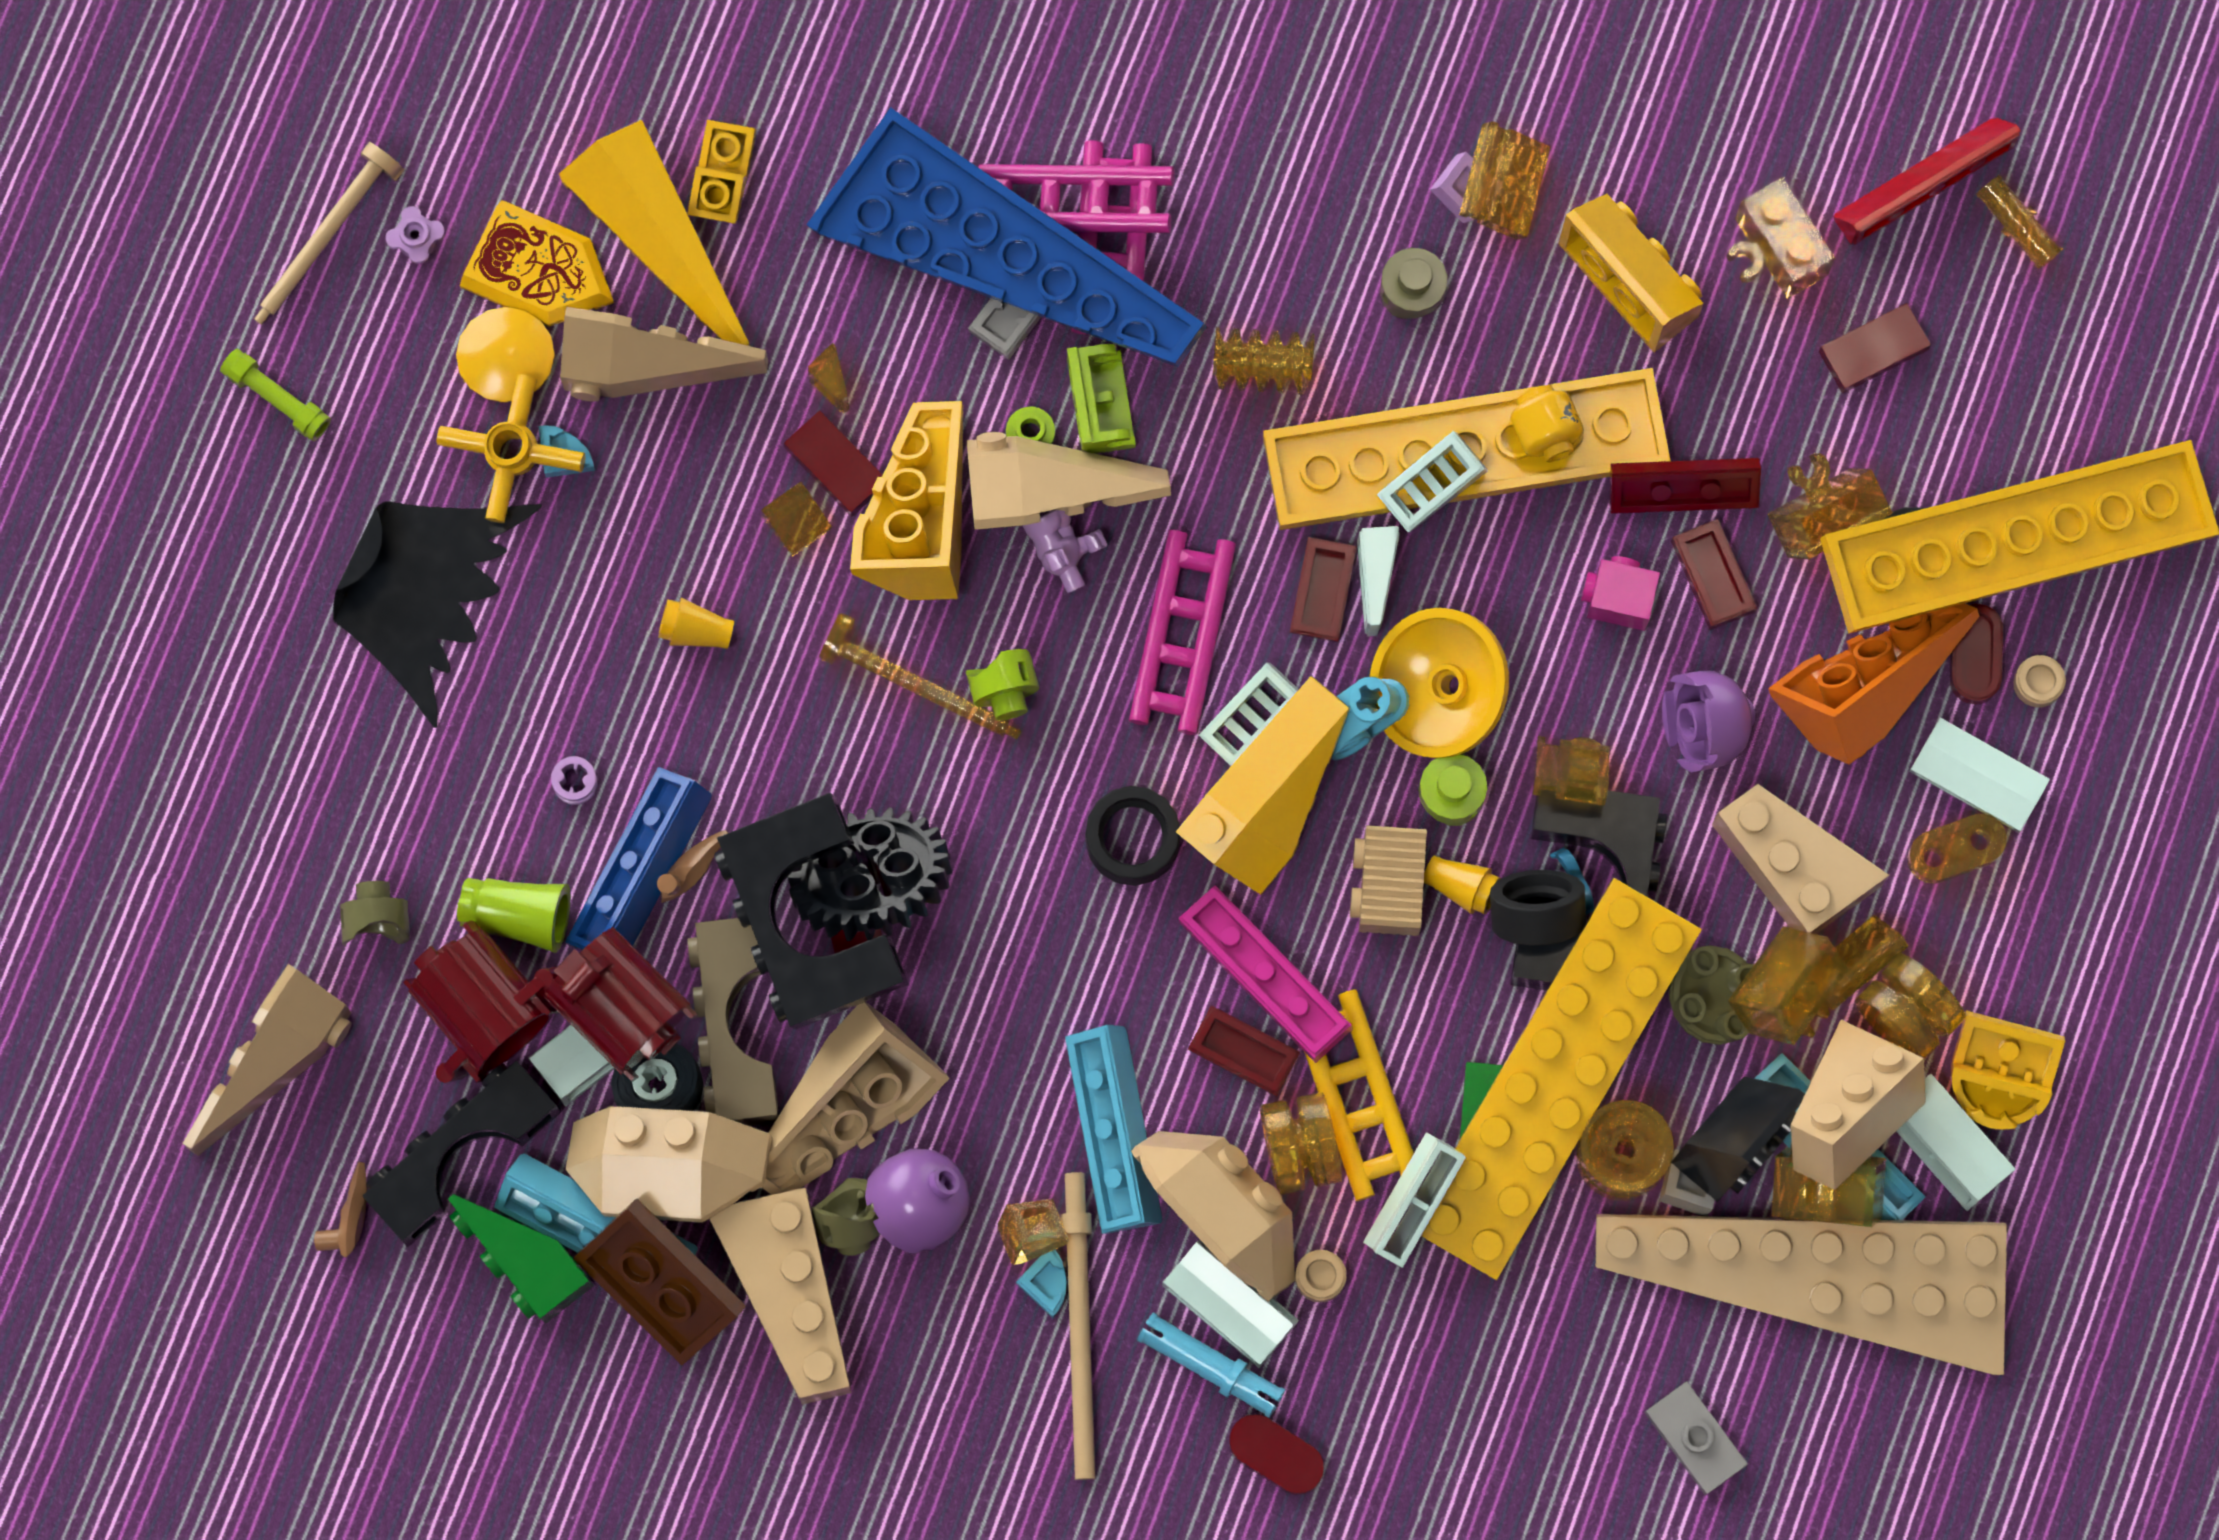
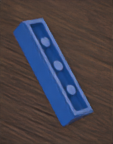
M660 767L657 768L565 943L582 951L600 934L614 927L632 946L634 945L661 894L657 887V881L661 875L667 874L669 869L681 857L711 800L712 795L695 780Z

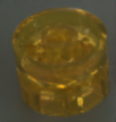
M1899 954L1881 972L1884 983L1872 981L1857 996L1855 1004L1868 1024L1884 1040L1924 1058L1925 1061L1940 1045L1937 1035L1948 1037L1966 1019V1014L1955 996L1934 974L1913 958L1905 954Z
M1323 1092L1297 1097V1119H1293L1286 1100L1260 1105L1261 1122L1276 1188L1281 1195L1305 1190L1304 1168L1309 1169L1316 1187L1342 1182L1338 1147Z
M1620 1100L1606 1104L1590 1117L1577 1142L1576 1163L1580 1175L1593 1191L1605 1198L1627 1201L1642 1197L1657 1186L1670 1166L1674 1150L1672 1133L1665 1119L1655 1109L1642 1102ZM1618 1143L1628 1148L1633 1147L1634 1152L1631 1158L1621 1153L1616 1154L1615 1149Z

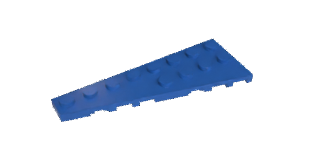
M891 107L806 224L818 235L1176 367L1180 366L1207 328L1198 318Z

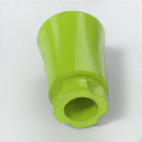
M467 878L462 885L458 901L457 921H459L461 927H463L462 925L465 922L475 921L480 928L490 935L525 942L557 953L563 943L569 920L570 887L568 884H532L486 878L485 881Z

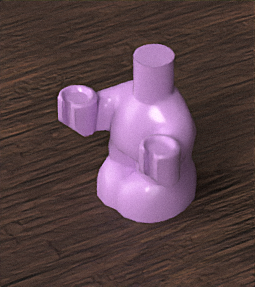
M1055 509L1040 516L1041 522L1022 525L1028 537L1033 540L1037 557L1042 562L1044 569L1060 577L1067 593L1085 585L1077 568L1081 557L1087 552L1094 553L1107 547V542L1100 529L1087 535L1075 537L1073 528L1070 525L1071 516L1066 515L1065 511Z

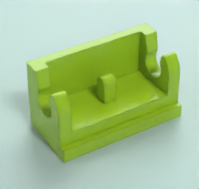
M1116 344L1067 348V364L1081 451L1097 454L1136 448L1121 350L1116 349Z

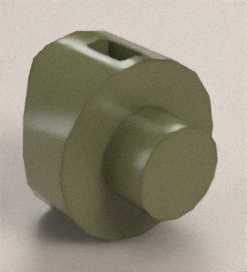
M1408 248L1398 251L1388 259L1382 271L1380 296L1383 305L1393 316L1401 319L1419 318L1436 310L1444 300L1447 289L1448 276L1444 264L1435 254L1425 249Z
M366 881L356 884L357 899L340 904L342 945L345 946L355 935L364 933L382 934L394 940L397 944H404L410 940L408 901L390 897V882Z
M847 1178L824 1200L811 1208L817 1237L820 1242L828 1247L837 1248L839 1253L843 1255L853 1256L867 1251L871 1246V1241L880 1234L873 1223L878 1219L873 1203L869 1206L866 1203L865 1193L868 1181L866 1179Z

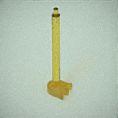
M839 613L822 647L819 659L832 665L838 656L843 657L1000 736L1006 734L1014 739L1019 738L1021 730L1009 725V720H995L993 712L983 707H977L973 702L847 641L846 639L854 626L855 619Z

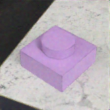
M1467 152L1455 155L1430 191L1462 223L1474 220L1499 184Z

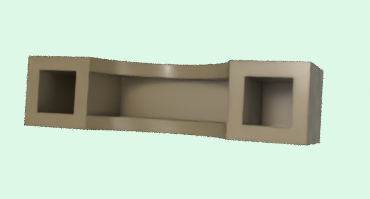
M739 918L695 923L697 937L687 938L690 966L691 968L700 967L702 987H693L695 1012L698 1014L696 1018L705 1017L707 1036L698 1037L701 1067L711 1066L713 1086L703 1087L706 1112L747 1126L775 1123L779 1116L775 1074L772 1065L755 1060L745 1054L735 1044L729 1032V1014L733 1001L744 986L761 976L751 952V947L758 944L751 926L743 928Z

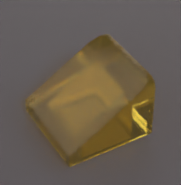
M832 343L808 366L809 381L840 413H845L850 409L848 394L836 346Z
M802 482L797 483L761 510L763 519L792 557L832 529L831 524Z
M1053 1199L1007 1204L998 1222V1230L1012 1265L1030 1261L1067 1245L1069 1241Z

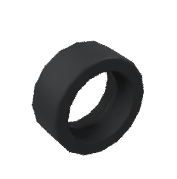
M1127 786L1112 790L1097 801L1088 816L1085 842L1089 858L1100 874L1115 883L1137 886L1153 882L1169 870L1178 855L1180 835L1176 831L1180 825L1177 813L1166 798L1153 790L1137 786ZM1129 807L1142 808L1153 814L1160 823L1163 833L1162 844L1156 855L1147 862L1136 865L1121 863L1113 858L1106 849L1103 839L1104 827L1109 818L1119 810Z
M1528 870L1508 875L1498 880L1490 888L1492 931L1499 938L1511 943L1530 946L1559 943L1579 935L1586 925L1585 885L1573 875L1553 870Z

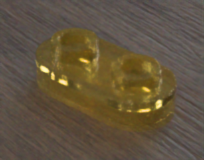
M1987 814L1971 815L1919 835L1909 848L1907 855L1909 869L1919 880L1925 883L1936 884L1985 867L1995 862L2003 853L2007 843L2006 831L2000 821ZM1979 834L1985 837L1987 848L1984 850L1975 849L1970 842L1971 836ZM1928 851L1936 852L1941 858V864L1937 867L1927 865L1924 861V853Z

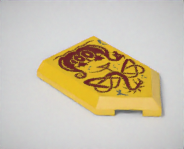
M503 200L496 206L460 282V288L503 307L525 310L548 327L564 322L566 307L586 310L595 308L597 310L614 304L590 238Z

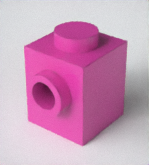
M1613 556L1611 561L1601 559L1597 574L1587 572L1581 601L1590 603L1587 618L1645 631L1650 619L1660 572L1640 568L1638 561L1627 557Z

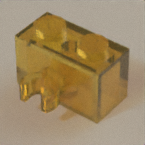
M1783 177L1741 201L1735 220L1750 242L1742 241L1734 244L1729 249L1726 259L1730 262L1739 256H1746L1751 260L1752 266L1744 270L1740 275L1742 283H1748L1756 279L1761 272L1762 266L1765 264L1788 299L1829 275L1836 257Z
M1813 453L1809 456L1814 465V473L1809 479L1804 476L1803 470L1799 465H1792L1787 468L1790 481L1795 486L1804 489L1805 493L1767 515L1788 558L1809 560L1824 552L1820 538L1825 534L1879 521L1893 514L1872 469L1850 468L1828 480L1830 465L1826 457L1821 453Z
M1783 926L1728 1002L1749 1034L1794 1045L1801 1035L1809 1038L1815 1036L1816 1033L1810 1025L1815 1016L1825 1019L1829 1017L1830 1011L1825 1002L1849 969L1828 937Z
M1791 1143V1148L1786 1147L1775 1156L1772 1216L1873 1227L1882 1219L1886 1158L1872 1157L1871 1155L1837 1189L1833 1190L1793 1170Z

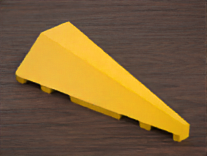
M642 119L598 139L559 173L563 185L566 188H570L588 206L589 210L598 219H601L621 239L622 243L674 295H677L695 313L696 317L705 326H708L722 340L750 346Z

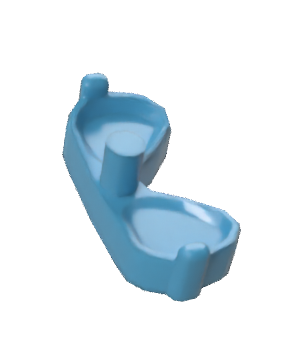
M1564 847L1551 853L1550 857L1552 859L1557 858L1567 874L1577 877L1585 885L1586 915L1593 912L1594 902L1591 890L1572 853Z

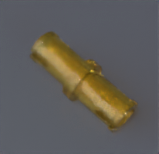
M2001 174L1976 193L1978 199L1980 198L2003 225L2004 228L2001 232L2006 238L2012 236L2038 270L2048 264L2063 250L2037 221L2035 216L2038 213L2032 206L2026 208L2003 180Z

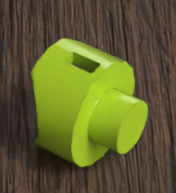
M1027 649L1002 651L986 669L966 670L974 705L977 707L992 706L995 720L1013 719L1027 713L1025 697L1034 694L1039 689L1032 658Z
M1460 754L1454 757L1436 758L1423 771L1418 789L1420 802L1426 812L1437 821L1449 826L1464 825L1473 820L1482 809L1487 793L1486 775L1480 765L1468 756Z

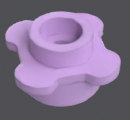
M415 206L406 207L401 212L402 219L396 228L386 233V242L391 249H400L413 263H423L428 260L429 254L434 250L436 241L444 237V227L441 222L437 220L430 221L422 216L419 208ZM413 231L420 233L417 239L411 238L410 235Z

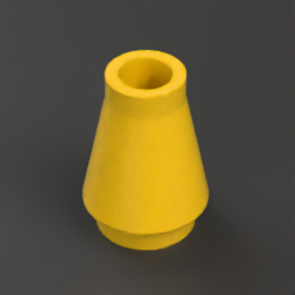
M682 597L679 602L667 599L658 638L670 640L669 646H700L728 649L734 620L723 618Z
M1435 855L1429 861L1424 873V884L1435 888L1470 914H1474L1477 911L1486 915L1491 909L1490 888L1501 879L1492 874L1491 868L1446 860Z

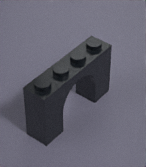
M1540 781L1536 794L1530 839L1592 849L1604 856L1614 866L1622 883L1647 897L1648 891L1657 892L1661 863L1653 862L1652 857L1654 842L1663 844L1667 814L1658 813L1660 798ZM1579 935L1550 945L1530 946L1516 944L1510 985L1547 991Z
M827 793L717 837L722 849L714 853L718 867L725 881L732 878L734 880L740 897L733 899V905L742 927L751 926L758 944L751 947V952L761 975L769 973L776 992L769 994V998L779 1022L788 1020L790 1027L799 1029L909 985L893 941L886 934L842 952L817 957L799 953L789 945L779 929L776 919V901L779 890L786 878L801 865L854 844L836 796L832 793Z

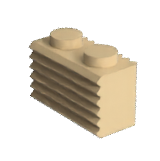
M1366 825L1364 839L1355 838L1353 868L1362 869L1361 888L1352 887L1350 918H1359V932L1419 936L1422 918L1427 829Z

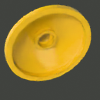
M1448 608L1421 610L1397 623L1379 645L1370 671V677L1394 679L1402 683L1409 695V707L1406 714L1399 721L1385 729L1384 732L1402 749L1428 758L1458 756L1479 745L1493 731L1500 720L1509 692L1508 664L1496 636L1476 617ZM1456 677L1459 686L1457 691L1452 694L1449 684Z

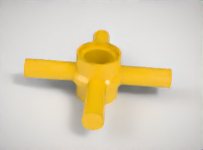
M517 376L507 422L496 424L487 434L440 426L438 430L437 445L485 454L488 464L496 471L485 519L492 522L505 523L515 476L527 473L535 464L582 472L586 457L584 452L538 444L534 434L526 427L537 379L531 376ZM510 439L522 440V448L517 456L511 459H502L500 457V450L506 441Z

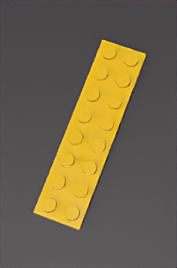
M1653 368L1549 384L1553 386L1554 390H1564L1570 395L1584 430L1581 437L1572 444L1574 452L1554 462H1547L1545 456L1531 457L1524 452L1510 417L1513 410L1518 406L1517 398L1537 387L1264 430L1263 441L1279 530L1390 513L1391 511L1377 494L1452 431L1458 433L1488 471L1448 503L1610 477L1611 463L1671 461ZM1452 451L1444 456L1459 476L1467 471ZM1436 463L1428 468L1444 489L1451 484V481ZM1420 475L1412 481L1428 501L1436 497ZM1404 488L1396 493L1408 509L1420 508Z
M2188 440L1832 532L1822 536L1820 541L1847 631L1850 634L2204 541L2219 535V529L2192 441Z
M1615 878L1612 879L1457 1143L1455 1149L1463 1153L1466 1158L1421 1235L1423 1238L1497 1281L1702 930L1701 928Z

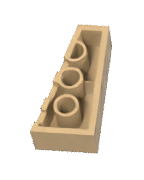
M806 1188L735 1203L709 1218L801 1404L852 1393Z

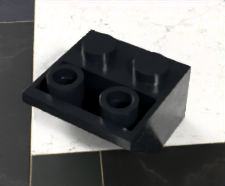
M1744 1076L1671 1161V1164L1677 1167L1716 1202L1722 1198L1729 1188L1738 1194L1791 1132V1123L1797 1113L1795 1110L1801 1104L1805 1093L1797 1088Z

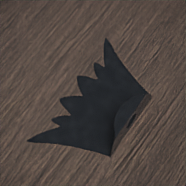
M389 501L382 502L375 508L338 584L333 604V621L358 640L388 669L412 697L434 728H437V704L428 666L445 673L450 672L447 656L437 640L443 639L463 643L476 641L473 625L464 609L458 603L472 602L491 597L498 593L500 588L490 577L475 567L474 563L492 560L507 552L506 548L490 542L489 539L525 521L542 507L541 504L508 507L505 523H497L485 519L487 508L426 507Z

